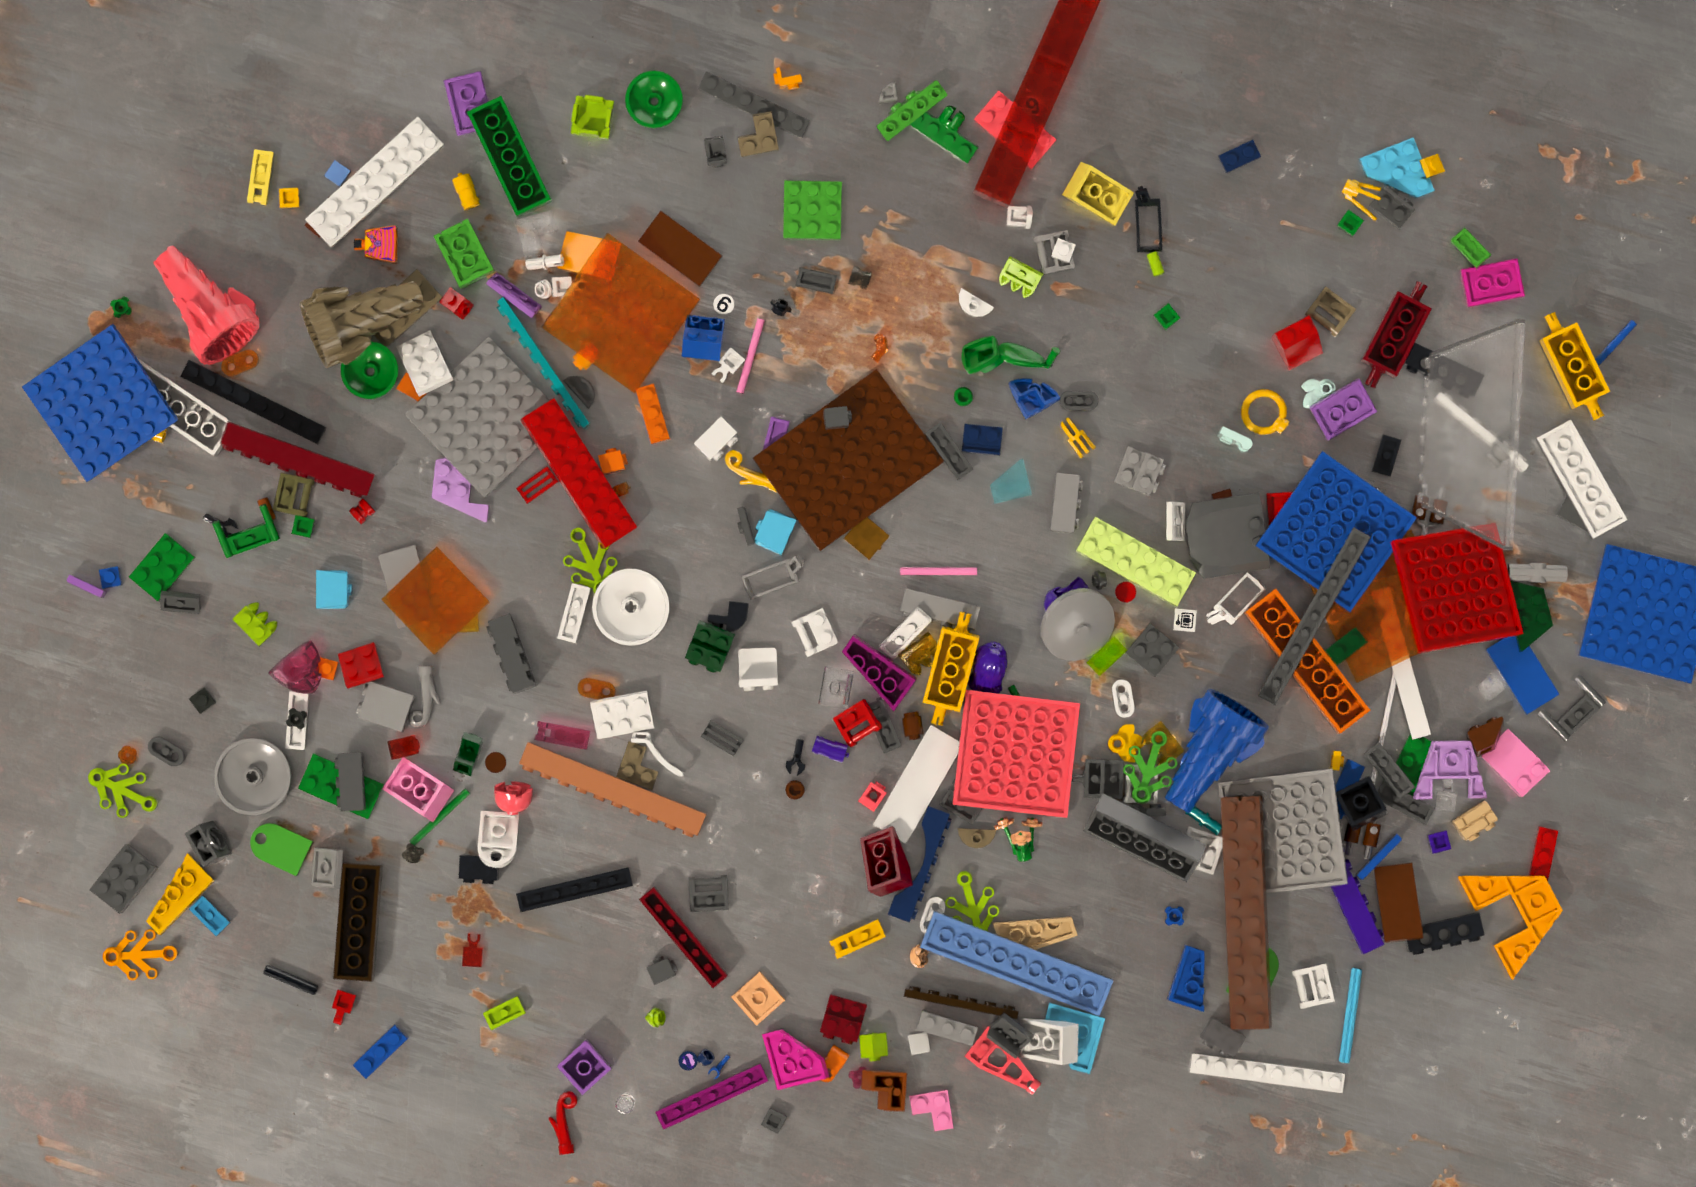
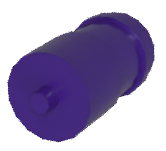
M822 736L816 737L812 752L815 754L826 756L840 763L843 762L844 757L848 758L850 754L846 752L848 745L825 739Z

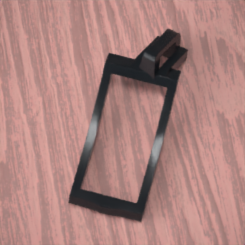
M1139 186L1138 190L1135 191L1138 199L1135 200L1137 252L1162 251L1160 199H1150L1147 188ZM1157 206L1159 246L1140 247L1138 207Z

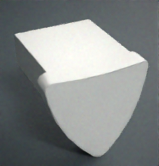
M1008 206L1007 226L1030 229L1033 216L1032 207Z

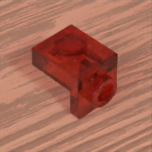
M415 735L387 741L391 760L419 754L420 745Z

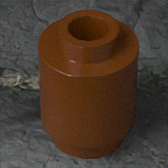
M919 712L904 713L902 721L905 737H909V740L921 739L920 735H923L924 731Z

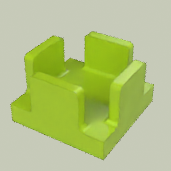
M585 95V97L576 96L571 118V134L609 139L614 101L591 95Z

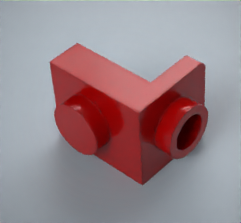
M451 287L439 301L440 304L462 320L474 306V304Z

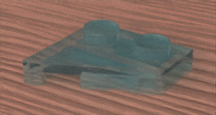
M1020 459L990 485L994 504L1032 495L1023 459Z

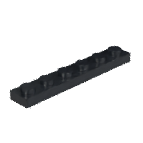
M629 867L517 893L516 896L520 912L631 887L633 883Z

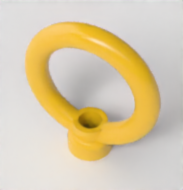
M1256 390L1250 393L1242 403L1241 417L1243 423L1250 431L1256 434L1267 435L1276 431L1281 434L1290 423L1286 419L1287 407L1283 398L1272 390ZM1269 397L1277 403L1279 416L1271 426L1259 427L1251 421L1249 407L1255 399Z

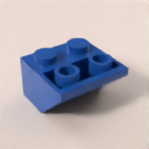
M687 315L683 335L682 357L720 361L725 319Z

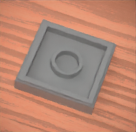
M314 848L311 886L340 889L343 850Z

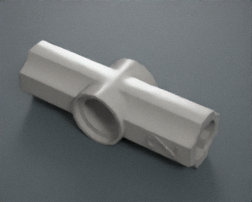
M1546 563L1508 564V574L1511 581H1529L1530 583L1567 582L1568 570L1567 566L1546 565Z

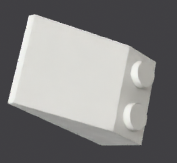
M1020 1018V1025L1031 1032L1034 1038L1021 1050L1019 1057L1059 1065L1078 1062V1024L1065 1021Z

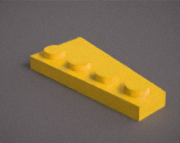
M186 854L180 868L178 867L162 898L157 902L146 920L159 935H162L215 881L190 854Z

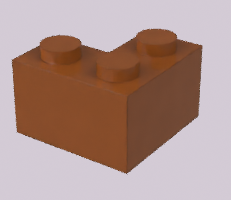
M862 1070L861 1089L878 1091L877 1109L905 1112L907 1073L887 1070Z

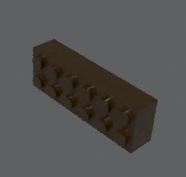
M342 863L333 979L374 981L383 865Z

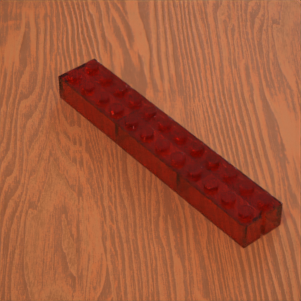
M1058 0L973 194L989 200L991 197L993 198V203L1008 209L1101 0Z

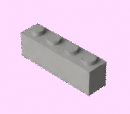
M906 588L900 610L904 612L903 616L908 617L919 607L932 618L930 623H933V620L941 621L940 625L950 628L952 624L957 625L960 611L965 612L963 620H965L966 614L969 613L972 614L967 629L970 632L971 629L975 630L980 607Z

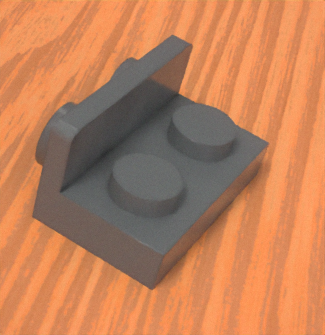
M1384 186L1377 195L1381 197V200L1374 199L1369 206L1400 229L1414 212V204L1407 198L1402 199L1399 197V192L1393 187L1389 186L1388 188Z

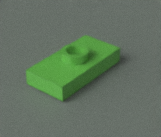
M1466 228L1462 229L1450 241L1476 269L1491 257V254Z

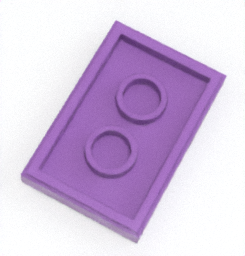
M481 71L443 80L457 136L476 132L467 112L488 102Z
M1359 378L1309 407L1328 441L1378 412Z

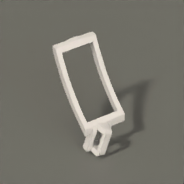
M1247 572L1213 607L1215 610L1206 614L1208 623L1213 625L1225 619L1232 625L1267 588L1252 573ZM1248 576L1261 591L1234 618L1220 604Z
M634 732L632 734L631 743H646L652 754L663 766L678 776H684L682 771L668 763L656 750L651 741V733ZM637 735H646V739L637 738Z

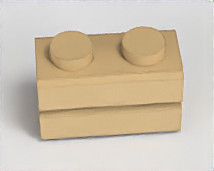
M1483 800L1452 820V823L1464 841L1469 839L1471 842L1480 836L1479 832L1483 829L1488 831L1495 827L1496 824L1494 822L1498 818L1487 801Z

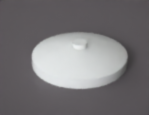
M622 569L610 574L599 584L593 597L592 612L596 625L607 638L622 645H640L656 637L665 626L669 615V600L663 585L653 575L639 569Z

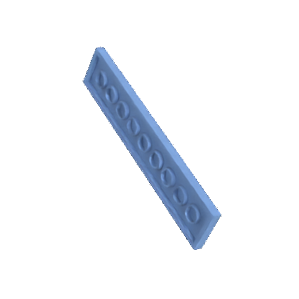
M936 911L932 914L920 948L1100 1016L1113 983L1111 978Z

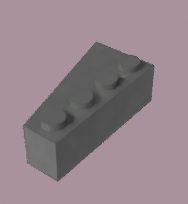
M509 613L488 621L489 626H486L489 636L494 638L495 644H493L496 655H500L502 662L499 664L502 672L506 673L508 679L506 683L509 691L517 694L536 687L537 684L512 615Z

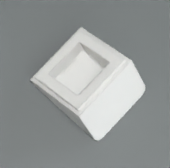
M926 1032L908 1035L911 1055L930 1052Z

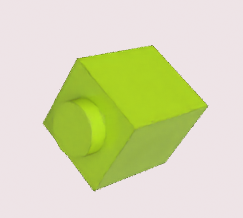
M886 1033L859 1035L861 1058H869V1061H880L881 1057L888 1056Z

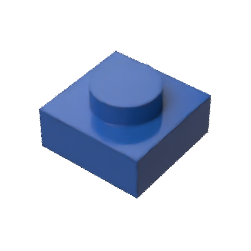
M118 566L99 570L102 589L122 586Z

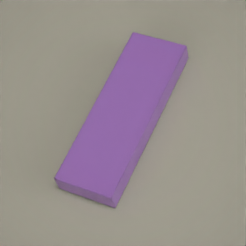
M497 272L486 283L531 318L542 308L540 304Z

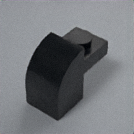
M729 601L728 616L708 614V623H712L713 626L723 628V624H726V631H737L747 620L749 603Z

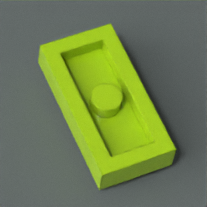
M518 996L483 1013L491 1030L526 1014Z

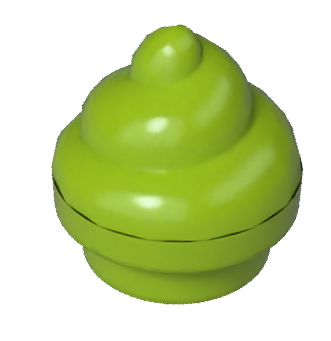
M653 1008L647 1013L645 1019L652 1027H659L664 1025L666 1015L663 1010Z

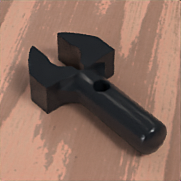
M207 513L203 516V520L210 524L219 521L226 538L232 533H229L225 526L239 529L237 523L230 518L223 522Z
M802 739L796 740L793 759L786 761V769L789 774H791V767L795 762H797L799 767L797 776L805 770L806 764L801 762L804 743Z

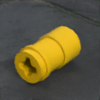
M462 172L458 173V177L452 179V182L460 197L464 210H469L479 206L480 199L477 197L470 174L462 175Z

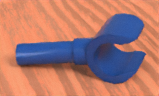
M726 1055L717 1066L711 1067L708 1075L712 1070H715L718 1074L714 1079H717L730 1056Z

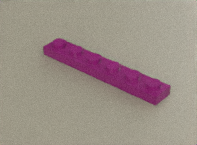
M760 1063L662 1108L655 1113L664 1130L769 1080Z

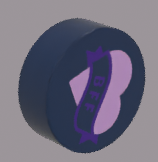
M685 1051L680 1055L679 1065L682 1069L689 1071L697 1066L698 1057L694 1052Z

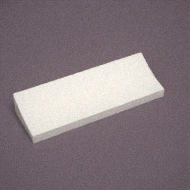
M930 725L873 825L881 830L893 826L899 840L906 844L957 757L959 741Z

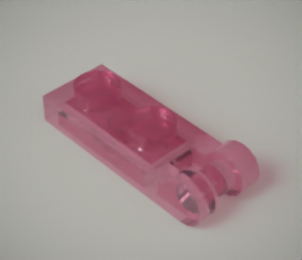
M541 721L537 722L538 732L535 734L534 740L587 750L590 737L589 730ZM546 729H551L550 737L545 736Z

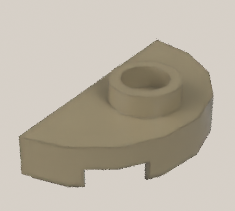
M958 828V834L962 842L972 848L987 846L994 839L996 830Z

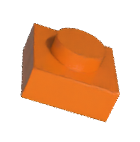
M320 657L315 676L334 681L339 662Z

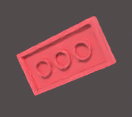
M999 90L974 118L976 123L1030 169L1039 162L1057 140Z

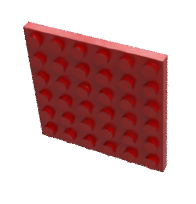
M1496 523L1391 541L1418 654L1524 634Z

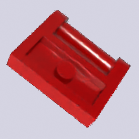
M866 699L859 701L833 718L849 747L857 745L859 740L872 732L882 729V724L876 719ZM868 720L869 726L855 735H851L850 731Z

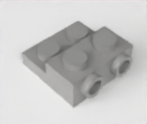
M1128 446L1114 483L1150 496L1151 492H1156L1159 482H1156L1158 474L1162 475L1166 467L1163 464L1164 459Z

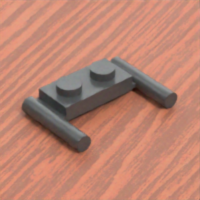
M1580 674L1574 680L1587 694L1569 709L1558 722L1544 708L1538 713L1564 742L1606 703Z

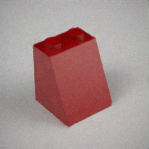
M1310 316L1276 332L1271 337L1288 371L1323 354L1319 333Z

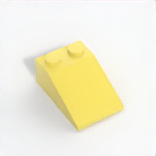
M1080 162L1062 195L1115 226L1134 192L1093 166Z

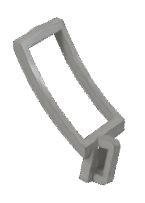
M796 555L792 559L789 558L741 576L750 600L799 582L796 573L804 565L805 559ZM785 563L791 582L754 595L748 577Z

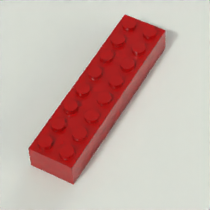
M555 398L520 419L603 549L637 528Z

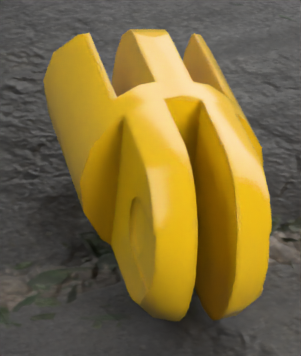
M1065 418L1076 433L1073 435L1062 421L1060 425L1069 437L1067 441L1078 456L1083 458L1084 456L1073 442L1074 440L1078 442L1086 454L1090 453V451L1079 436L1082 435L1093 450L1096 446L1083 429L1079 431L1070 418Z

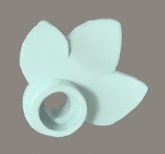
M1310 379L1304 382L1301 387L1307 394L1303 400V407L1309 408L1334 393L1336 390L1335 384L1329 379L1321 381ZM1324 385L1329 386L1330 390L1328 392L1323 391Z

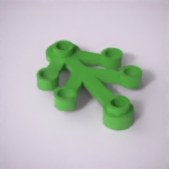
M1157 731L1151 736L1153 746L1147 765L1140 754L1141 750L1138 746H1132L1129 749V755L1135 759L1143 775L1141 783L1134 773L1135 768L1133 765L1127 764L1123 767L1124 774L1129 777L1134 787L1132 797L1134 801L1140 804L1148 802L1151 798V793L1163 787H1169L1172 783L1169 776H1162L1159 782L1149 786L1150 779L1177 766V760L1170 757L1166 762L1154 768L1160 747L1165 745L1167 741L1166 734L1161 731ZM1157 735H1160L1162 737V741L1160 743L1155 741V737ZM1133 748L1138 749L1137 755H1132L1131 750ZM1170 759H1173L1175 761V765L1173 767H1170L1168 765V761ZM1127 766L1132 767V773H1126L1125 769ZM1164 778L1169 779L1168 785L1162 783ZM1140 790H1143L1145 792V796L1143 798H1140L1138 796V792Z

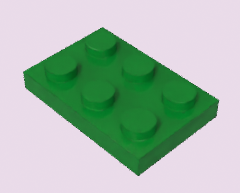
M165 533L130 574L129 578L159 602L161 591H168L196 557Z
M1410 733L1396 760V764L1416 787L1432 741L1424 737L1412 740ZM1414 788L1408 794L1413 796L1416 788Z

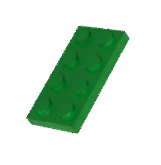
M313 754L298 789L337 806V796H340V788H336V777H339V770L335 769V762ZM364 776L366 810L350 812L369 819L384 784Z

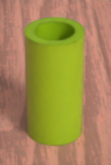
M1158 252L1147 254L1153 276L1156 277L1164 274Z

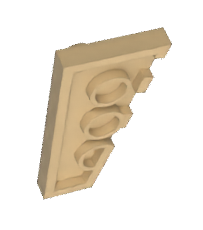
M1071 916L993 923L996 935L1035 950L1078 936Z

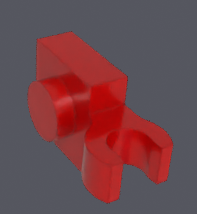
M337 990L332 1005L333 1009H337L333 1023L341 1025L345 1012L351 1014L357 995Z

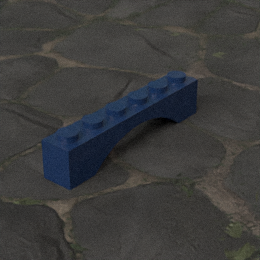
M930 806L927 807L921 823L926 842L922 867L916 878L912 881L913 885L894 896L888 915L909 923L911 919L915 920L918 912L915 906L917 901H922L925 893L922 890L924 883L928 884L932 874L929 872L930 866H935L938 855L935 854L937 847H942L945 839L942 836L944 829H949L952 821L949 818V813Z

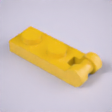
M877 919L829 941L831 947H834L836 951L835 956L838 959L886 936ZM846 941L848 948L843 949L840 943Z

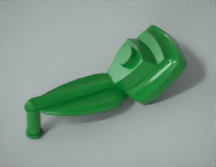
M988 336L964 345L961 358L968 374L980 371L987 373L1004 361L1017 366L1048 369L1053 366L1054 360L1061 351L1057 347H1052L1049 356L1045 359L1039 353L1027 347L1011 342H1004L999 345L995 336Z

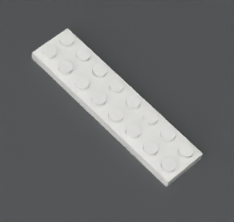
M416 117L314 210L305 221L332 248L439 151L444 144L419 117Z

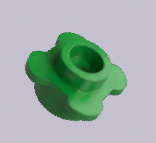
M127 297L111 301L110 305L113 307V315L116 318L132 313Z

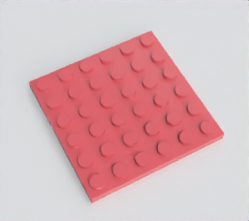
M966 690L952 805L1067 818L1080 703Z

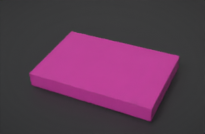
M1518 258L1481 265L1477 269L1470 267L1460 270L1468 307L1525 296Z

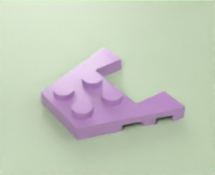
M446 458L437 459L435 462L432 498L483 522H487L489 505L469 503L471 484Z
M1432 741L1413 799H1432L1433 779L1468 778V798H1487L1471 741Z

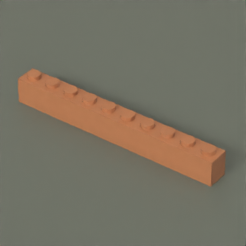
M530 742L527 743L519 764L523 765L522 769L531 773H533V770L541 772L540 776L551 780V777L558 779V784L568 787L569 784L576 786L575 790L580 793L586 794L588 791L594 794L593 798L603 802L605 799L612 801L611 805L622 809V806L630 808L629 812L637 816H640V813L647 815V820L655 823L660 820L665 822V827L675 830L676 827L682 829V834L692 838L694 835L698 836L707 815Z

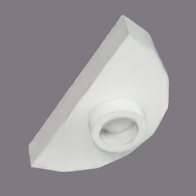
M961 288L959 303L966 314L973 317H983L994 309L993 306Z

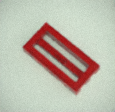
M547 466L516 489L525 502L529 504L557 484L558 480ZM546 472L549 474L542 480L534 484L532 487L527 489L525 492H523L522 489H524L526 486H528L533 481L538 479L540 476H542ZM552 478V482H550L548 485H546L541 490L536 492L534 495H532L529 498L526 496L530 492L535 490L537 487L542 485L544 482Z

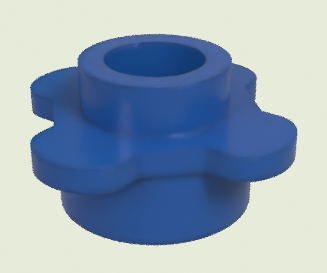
M1169 906L1165 909L1167 913L1165 923L1167 925L1178 924L1181 926L1184 923V909L1182 907L1172 908Z

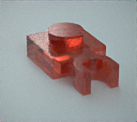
M468 933L469 947H463L462 966L482 967L483 948L478 947L481 934H477V940L472 941L471 933Z

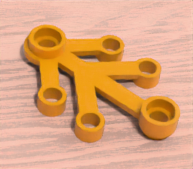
M148 929L130 952H122L129 942L137 939V933L130 930L125 933V937L116 947H109L104 951L103 961L109 966H118L127 975L129 980H136L139 977L138 970L131 969L123 961L130 959L146 973L148 979H155L158 976V970L151 968L142 959L163 958L166 961H172L177 958L178 951L171 945L164 947L163 950L141 951L149 941L156 938V932L153 929ZM149 931L153 933V938L151 939L147 937ZM130 932L134 934L132 940L128 938ZM169 949L174 952L172 957L167 955ZM111 953H115V960L110 959ZM150 970L155 971L154 977L149 976ZM131 971L136 973L135 978L130 977Z

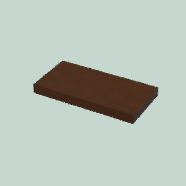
M662 211L658 213L638 241L699 287L722 258L720 253Z
M1412 863L1375 867L1374 875L1384 942L1391 943L1423 939Z

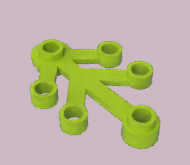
M575 528L571 531L570 537L573 542L578 543L586 563L578 561L570 555L564 557L563 563L565 566H573L591 573L594 581L582 577L579 573L572 574L571 581L575 584H582L593 588L595 594L599 584L612 574L618 562L614 557L607 558V567L601 577L598 570L605 551L609 549L610 545L602 549L600 543H598V551L593 560L585 542V531L581 528ZM577 532L582 534L581 539L575 538ZM568 557L573 560L570 565H567L565 562ZM610 559L615 560L614 566L608 565ZM575 575L580 576L579 582L573 580Z
M120 764L117 768L107 771L102 768L92 769L88 775V780L92 786L97 787L101 799L99 804L102 809H109L112 806V801L107 796L105 786L112 789L118 808L116 813L120 818H125L129 815V810L125 807L122 795L141 804L143 810L147 812L154 811L157 808L158 803L154 797H143L126 788L136 783H145L147 780L145 773L139 772L133 777L114 782L108 778L118 774H128L130 767L127 764ZM121 766H126L127 771L125 773L120 771ZM96 774H99L101 776V779L99 781H96L94 779V776ZM140 774L144 776L142 782H139L137 779ZM104 800H108L109 805L107 807L103 806ZM147 800H150L152 802V806L150 808L146 807L145 805ZM122 808L126 810V814L124 816L120 815V810Z
M962 871L957 875V882L963 886L968 908L957 902L954 897H948L945 904L948 908H954L970 917L973 926L988 931L992 920L999 914V908L991 905L988 908V915L982 924L979 916L989 898L993 897L994 890L991 887H985L982 891L983 895L976 905L970 886L972 876L969 872ZM963 875L968 876L966 883L961 881ZM986 889H991L992 894L990 896L985 895ZM949 899H953L955 901L954 906H949L947 904ZM992 907H995L997 909V913L995 915L990 914V909ZM955 915V916L952 917V918H959L960 921H962V919H961L960 916Z

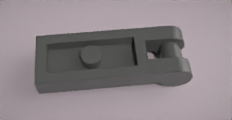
M882 697L876 699L877 701L867 703L872 712L878 708L882 712L875 716L882 724V729L877 732L875 731L883 753H887L901 747V743Z

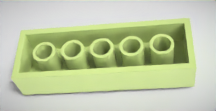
M1094 517L1076 549V552L1175 607L1180 603L1196 572L1097 517Z

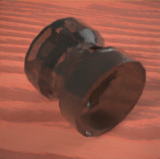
M854 266L848 284L852 286L858 285L862 289L867 290L872 272L868 270L862 271L859 267Z

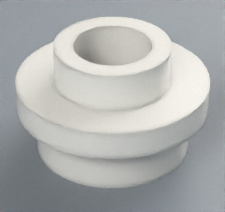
M544 279L536 283L535 293L538 297L546 299L551 296L552 286L548 280Z

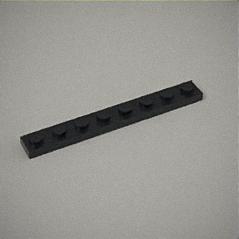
M188 360L180 376L316 444H319L327 428L191 360Z

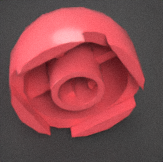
M511 781L512 785H505V782L496 784L494 787V797L497 806L509 815H517L518 812H522L529 807L533 796V788L530 789L529 784Z

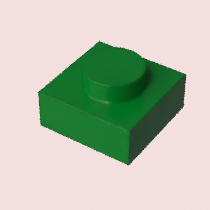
M1348 209L1337 226L1353 237L1364 220Z
M1169 303L1153 315L1164 330L1180 319Z
M295 515L291 534L311 538L315 519Z

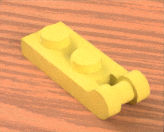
M254 149L247 203L259 202L261 205H267L274 152ZM256 189H261V190H262V194H261V195L255 194V190H256Z

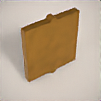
M867 517L853 527L844 539L870 560L877 550H881L882 544L888 539L889 535Z

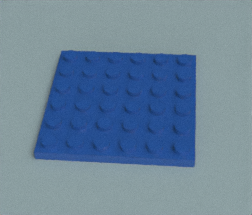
M114 324L22 386L86 482L92 480L179 420Z
M1321 451L1255 546L1318 590L1353 527L1370 536L1369 541L1334 602L1348 612H1351L1392 554L1391 541L1402 539L1417 517Z
M1605 544L1578 656L1691 684L1696 667V566Z

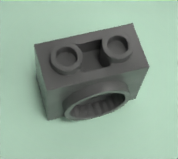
M214 821L199 824L185 833L203 867L219 863L232 854L226 844L224 835L217 828Z

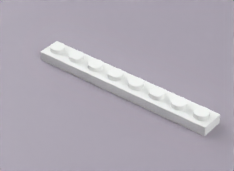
M1196 1053L1191 1055L1189 1070L1190 1073L1343 1093L1345 1079L1344 1073Z

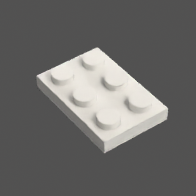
M431 330L396 346L419 397L453 381V377Z
M647 690L590 701L598 739L654 729Z

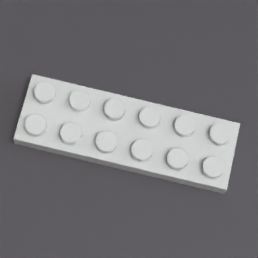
M1571 420L1537 438L1538 443L1593 539L1627 521L1626 516Z

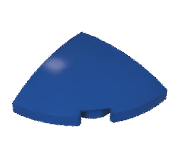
M1028 378L1016 379L1008 383L1025 419L1038 414L1059 401L1060 396L1049 385L1045 383L1041 385L1032 383L1033 380Z

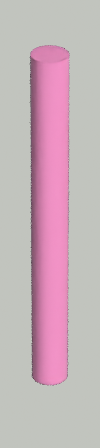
M757 318L736 391L744 394L765 320Z
M900 567V575H977V567Z

